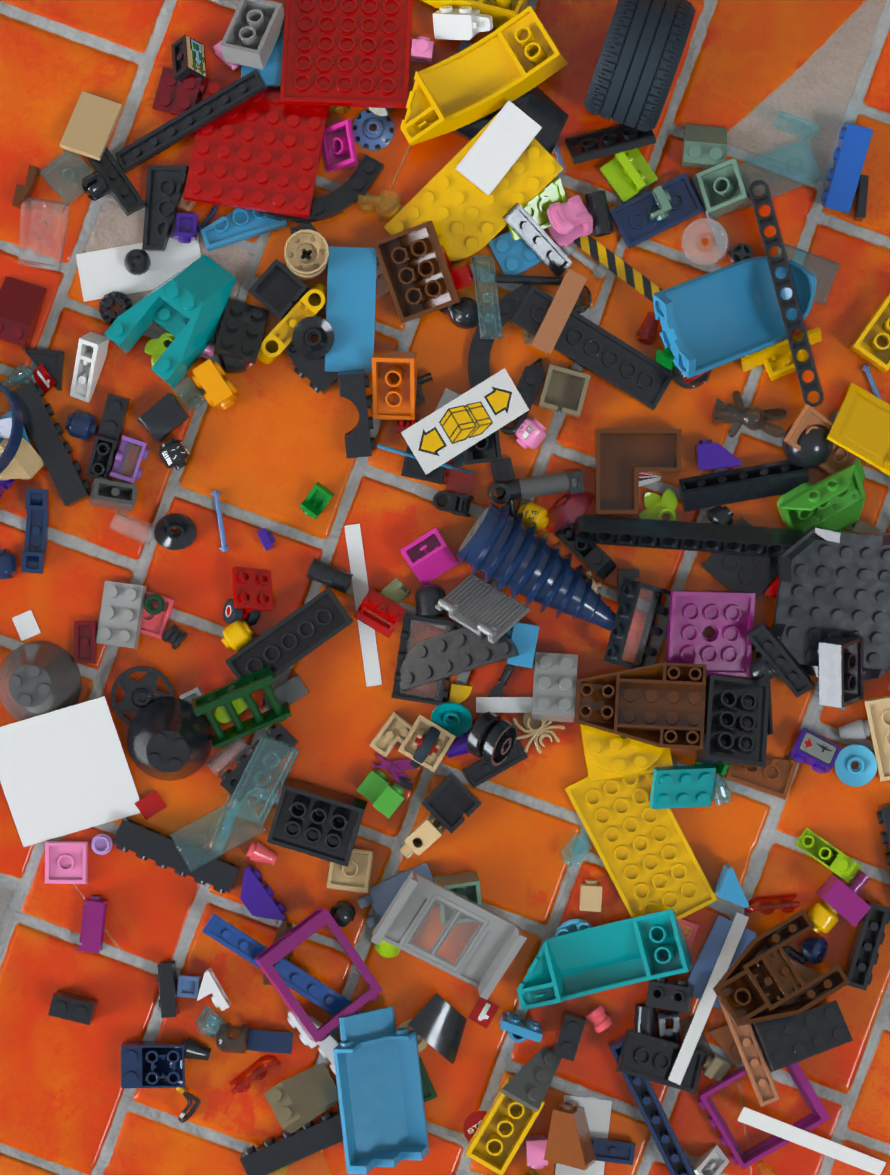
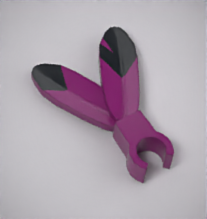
M379 754L375 755L376 758L382 760L379 765H376L374 762L372 763L375 768L389 769L391 775L403 788L407 790L412 789L411 780L402 770L416 769L420 766L419 763L410 758L391 762Z

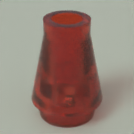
M647 312L646 318L636 333L638 336L637 341L640 343L653 345V342L657 340L658 320L655 319L654 312Z

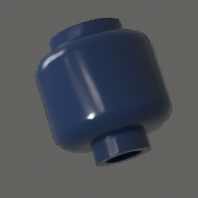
M77 410L73 414H69L65 429L68 430L71 437L86 441L91 435H96L98 424H96L94 415Z
M1 549L0 580L13 578L12 575L17 572L15 555L7 553V549Z

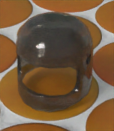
M230 1022L222 1023L216 1033L218 1049L226 1053L245 1054L250 1023H243L242 1026H233Z

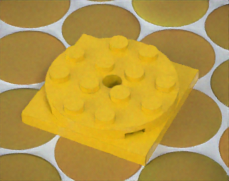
M580 724L589 783L653 773L654 767L673 766L670 748H659L629 738L623 739L619 735Z

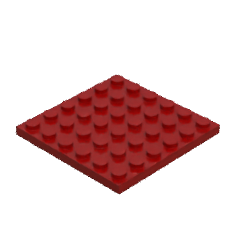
M286 0L280 104L407 109L413 0Z
M206 78L205 82L207 84L204 88L202 101L233 82ZM267 87L268 89L196 131L183 196L184 200L310 218L330 106L280 104V89Z

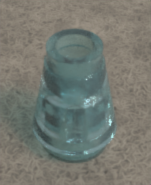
M715 775L712 802L715 801L716 806L731 803L733 795L723 775Z

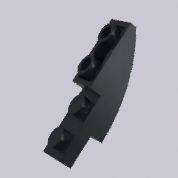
M108 393L99 433L95 438L87 476L97 479L109 478L125 427L130 398Z

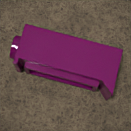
M90 895V898L87 897L83 900L85 904L83 905L79 941L82 945L76 951L100 953V950L103 949L108 900L102 899L103 896Z

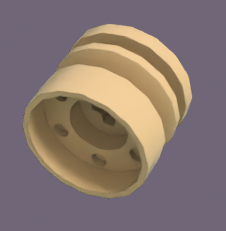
M305 229L293 233L287 239L284 247L285 264L296 277L312 279L320 275L326 268L329 258V247L321 234ZM302 252H305L306 254L310 252V260L306 258L302 259Z

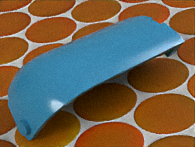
M758 256L736 262L653 294L655 319L660 320L663 332H660L663 344L665 348L669 347L675 357L673 362L688 379L777 344L787 338L766 256ZM789 260L805 320L813 305L817 279L804 266ZM784 267L776 271L778 279H783L787 275V270ZM790 288L783 289L781 293L784 300L790 299L793 294ZM790 309L787 312V318L790 321L795 320L798 316L796 309Z

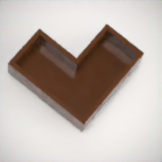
M596 429L595 515H638L639 473L681 472V429Z

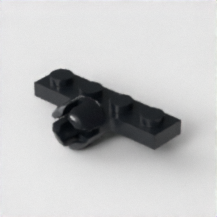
M107 147L100 161L87 157L95 171L82 178V187L85 193H90L88 197L91 200L96 201L107 194H111L127 216L145 207L144 200Z
M765 621L747 631L746 636L762 654L761 657L750 663L749 668L753 678L759 676L756 680L757 683L766 684L772 679L779 677L796 697L815 687L813 680Z

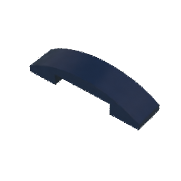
M27 488L25 548L22 553L21 572L43 574L48 540L49 490Z

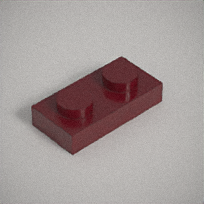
M97 621L74 622V663H96Z

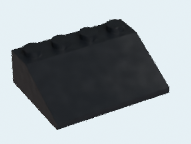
M716 675L706 677L703 750H697L696 762L715 765L765 767L770 683L759 684L753 680Z
M287 777L282 787L267 842L348 867L368 801Z

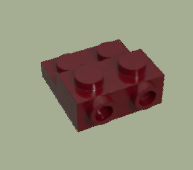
M163 67L152 107L153 110L175 116L182 114L199 103L200 96L203 95L205 85L207 84L204 82L205 79H201L191 73L182 81L174 79L172 69Z

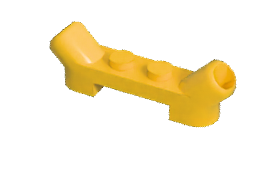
M320 283L314 284L261 342L257 356L260 361L265 364H271L293 340V331L296 325L306 317L315 316L327 302V288Z

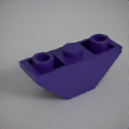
M250 864L244 872L240 896L241 901L252 916L279 921L284 920L287 916L285 913L287 912L286 907L281 901H276L273 896L275 892L269 884H264L261 879L263 876L256 866L253 868Z

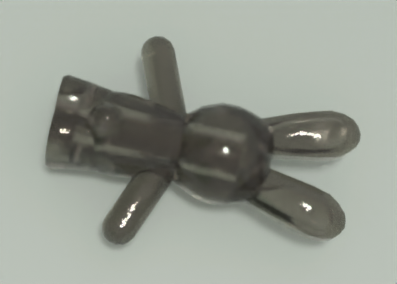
M734 391L732 394L734 403H726L719 398L715 400L712 423L733 424L728 431V436L731 438L736 436L742 424L749 430H762L777 438L782 437L785 433L781 426L766 421L784 419L787 414L785 409L762 410L756 406L745 408L739 391Z

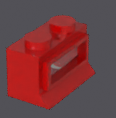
M370 588L353 617L390 638L406 609Z

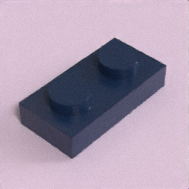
M593 1137L592 1145L596 1158L595 1161L633 1165L635 1142Z

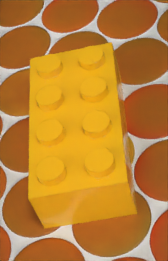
M890 292L849 348L883 373L890 369Z
M507 1077L501 1089L512 1079L511 1077ZM498 1092L468 1143L466 1155L497 1174L503 1175L543 1108L545 1098L540 1109L534 1112L503 1093Z

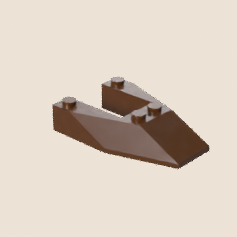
M804 909L752 939L713 988L736 1027L799 1015L850 983L838 964L805 984L783 950V947L815 928Z

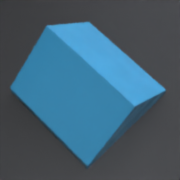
M728 862L724 863L713 890L714 894L718 898L744 908L749 907L732 866Z

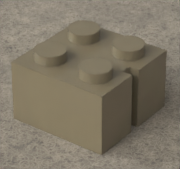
M550 364L538 407L557 412L559 408L562 409L561 414L579 418L591 375Z

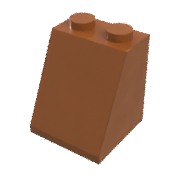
M566 1101L553 1109L544 1160L586 1170L595 1163L596 1158L584 1107L578 1106L577 1102Z

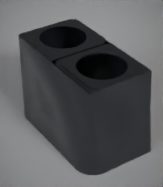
M168 393L140 416L138 421L156 441L161 442L190 416L172 393L171 395Z

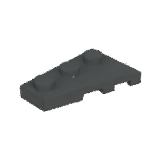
M543 1047L499 1092L537 1112L562 1058L553 1055V1051Z

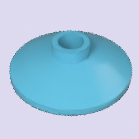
M854 744L844 747L839 752L834 767L836 775L843 783L852 787H860L866 785L874 778L877 771V761L870 749ZM853 761H857L858 767L856 769L851 768V763Z

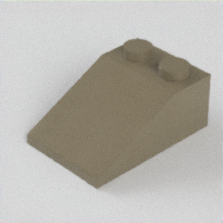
M324 1063L292 1076L264 1093L282 1129L291 1134L339 1102L337 1085Z

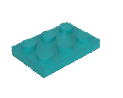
M713 764L654 767L649 801L650 808L668 809L711 806L716 767Z

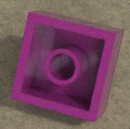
M861 870L846 885L832 874L816 892L854 927L871 909V906L859 897L860 894L858 892L870 881V878Z

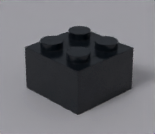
M275 259L248 291L277 318L282 320L294 307L293 302L298 303L308 292L309 287Z
M451 772L421 804L452 834L465 821L463 814L465 813L469 817L482 802Z

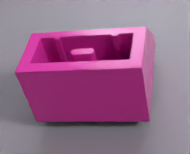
M436 527L400 550L422 585H426L458 564Z

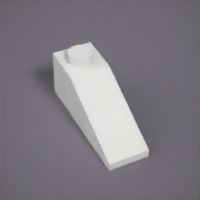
M89 332L79 338L70 390L71 397L88 403L91 401L106 359L109 344L107 337Z

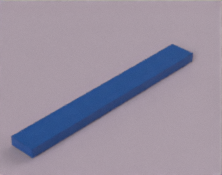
M213 913L202 929V932L260 968L253 958L267 947ZM284 958L273 965L289 988L333 1016L351 1003L350 1000Z

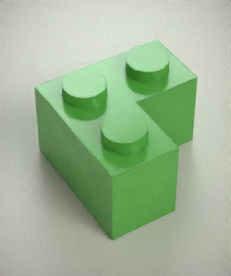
M372 769L356 791L372 802V806L389 819L405 799V789L396 782L394 784L390 783L387 780L388 776L380 769L377 771Z

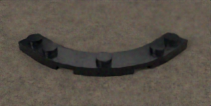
M365 155L355 172L342 186L325 196L313 199L310 218L262 211L256 212L278 221H296V223H312L332 218L343 213V210L357 203L365 196L384 169V164Z
M527 284L521 285L496 302L479 323L473 335L468 356V374L471 389L490 377L489 358L494 340L502 327L513 317L529 290Z

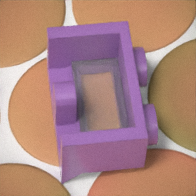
M122 435V441L109 476L135 483V480L140 481L143 472L140 465L142 460H147L150 449L146 448L147 443Z

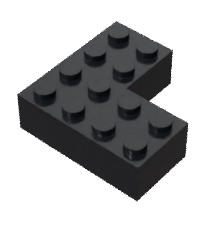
M836 1000L799 1015L751 1024L770 1073L853 1041Z

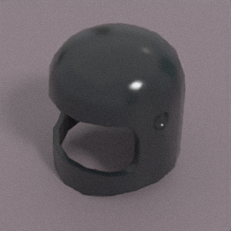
M427 584L416 590V615L435 617L447 615V610L439 611L435 608L439 599H443L446 596L441 586Z

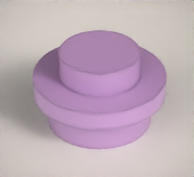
M98 834L93 838L91 846L95 853L105 855L111 851L113 841L107 834Z

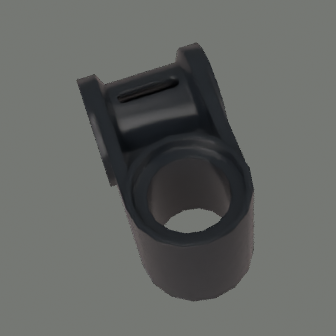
M440 491L434 495L432 503L440 511L470 518L469 509L474 497ZM439 495L447 497L448 504L445 507L437 505L436 499Z

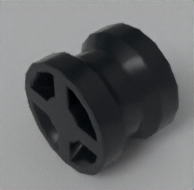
M737 244L730 252L731 262L734 264L752 258V249L747 244Z
M174 624L162 640L169 642L172 648L176 650L186 639L188 633L182 632L179 626Z

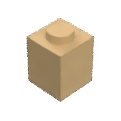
M587 879L585 883H580L579 910L601 912L602 884H598V880Z

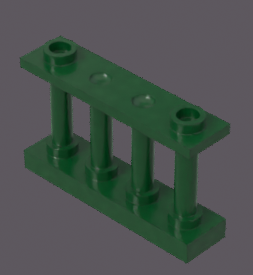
M270 666L192 699L193 711L196 717L202 714L205 715L215 733L211 736L214 750L219 747H226L235 740L276 722H282L292 716L289 703L286 702L281 705L271 687V684L275 683ZM259 689L264 690L273 709L261 713L251 694ZM241 697L245 699L254 716L243 722L232 704V701ZM220 706L225 707L234 726L222 730L212 711Z

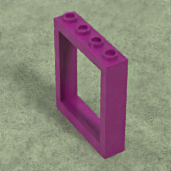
M321 906L253 958L310 1040L316 1043L325 1040L329 1036V1032L334 1028H340L339 1017L359 1013L365 1003L374 1001L379 996L378 993L383 990L327 908ZM324 925H327L370 988L317 1029L273 965Z
M798 1062L787 1066V1071L812 1111L811 1114L793 1123L792 1126L808 1132L831 1118ZM744 1065L725 1075L720 1081H715L698 1091L700 1098L697 1099L703 1111L706 1109L709 1111L711 1116L708 1119L713 1128H719L721 1132L719 1138L724 1147H730L732 1153L729 1155L734 1164H740L742 1169L747 1168L791 1142L773 1135L744 1153L742 1152L710 1095L746 1075L747 1071Z

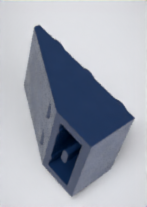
M124 1041L121 1045V1088H185V1045L153 1041Z

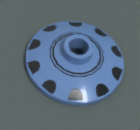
M366 109L354 120L352 127L354 139L366 150L376 151L383 149L391 142L394 136V123L389 115L378 116L369 109ZM370 125H376V131H370Z

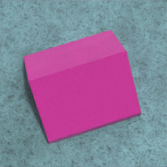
M347 119L327 127L322 146L326 171L333 172L358 167L351 120Z

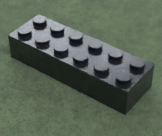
M328 587L225 662L237 679L267 666H270L273 676L276 678L348 627L354 620L332 589Z

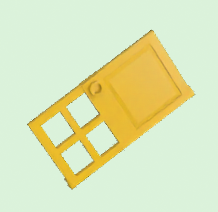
M851 382L848 385L847 394L827 439L890 476V404Z

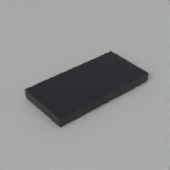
M624 124L565 139V144L573 164L656 143L652 129L641 131L636 129V126L632 128Z
M626 1029L616 1071L696 1094L705 1052L698 1049L694 1050L682 1082L678 1085L669 1081L668 1078L682 1045Z

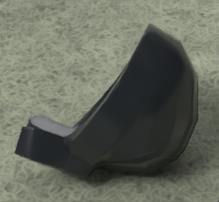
M467 297L460 298L461 302L440 310L443 314H448L451 322L461 329L474 328L482 317V311L478 302Z

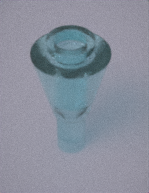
M20 364L0 383L8 388L32 382L34 375L28 365Z

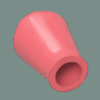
M251 841L245 856L249 857L251 861L273 866L278 854L268 849L259 841Z

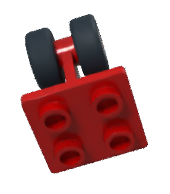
M233 567L231 569L233 599H228L224 605V620L226 623L231 624L244 619L249 626H253L259 619L260 611L270 612L273 610L271 571Z

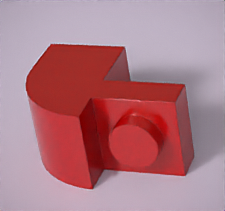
M441 246L456 289L459 290L473 285L475 276L468 259L451 264L444 246Z

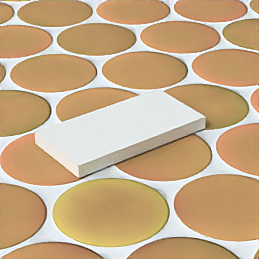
M508 100L455 169L489 196L542 127Z

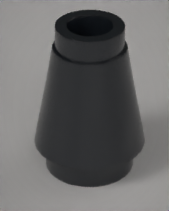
M183 1038L181 1044L185 1045L186 1059L208 1061L211 1048L191 1038Z

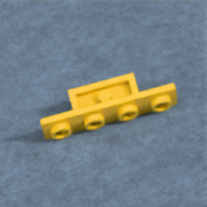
M819 327L807 330L811 345L822 341L821 329ZM803 334L792 338L794 341H800L803 338ZM788 338L783 342L741 358L744 372L764 365L771 381L796 371ZM805 350L799 351L797 355L800 362H805L809 358Z

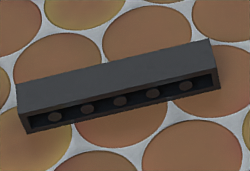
M32 381L12 391L19 400L24 423L64 505L70 507L89 498L91 486L87 479L83 480L80 473L83 471L78 460L74 461L71 455L73 449L68 441L65 442L62 434H64L63 428L59 422H55L53 418L55 412L50 403L46 404L43 398L46 394L42 386Z
M789 460L682 478L679 479L682 507L685 512L786 494L801 484L809 482V470L805 466L798 468Z
M126 817L122 819L112 842L117 844L116 848L128 852L131 850L140 859H152L156 861L155 864L159 867L167 869L168 866L173 868L176 874L186 877V875L194 877L195 882L201 885L208 883L214 886L213 889L223 894L225 891H231L241 866Z
M340 1110L334 1113L328 1111L320 1116L321 1119L314 1122L311 1120L292 1134L284 1131L281 1133L282 1136L276 1139L270 1137L264 1140L263 1144L258 1147L252 1145L244 1149L240 1160L246 1174L267 1175L343 1141Z

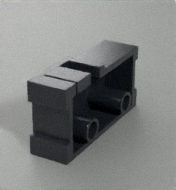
M176 961L160 962L157 965V982H159L161 1018L177 1017L180 1009L179 997H177Z

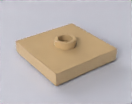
M353 848L348 867L330 862L326 888L369 894L374 851Z

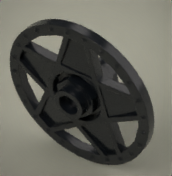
M135 666L125 670L117 677L111 690L112 708L116 715L128 725L131 724L132 720L123 714L138 712L141 708L158 699L174 698V689L168 677L160 670L150 666ZM137 671H148L140 681L128 676ZM158 677H161L166 683L169 693L157 689ZM119 684L126 696L116 704L115 693Z

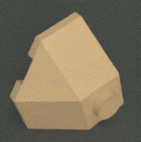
M23 437L15 457L0 473V481L32 479L45 465L34 448ZM4 439L0 443V456L9 439Z

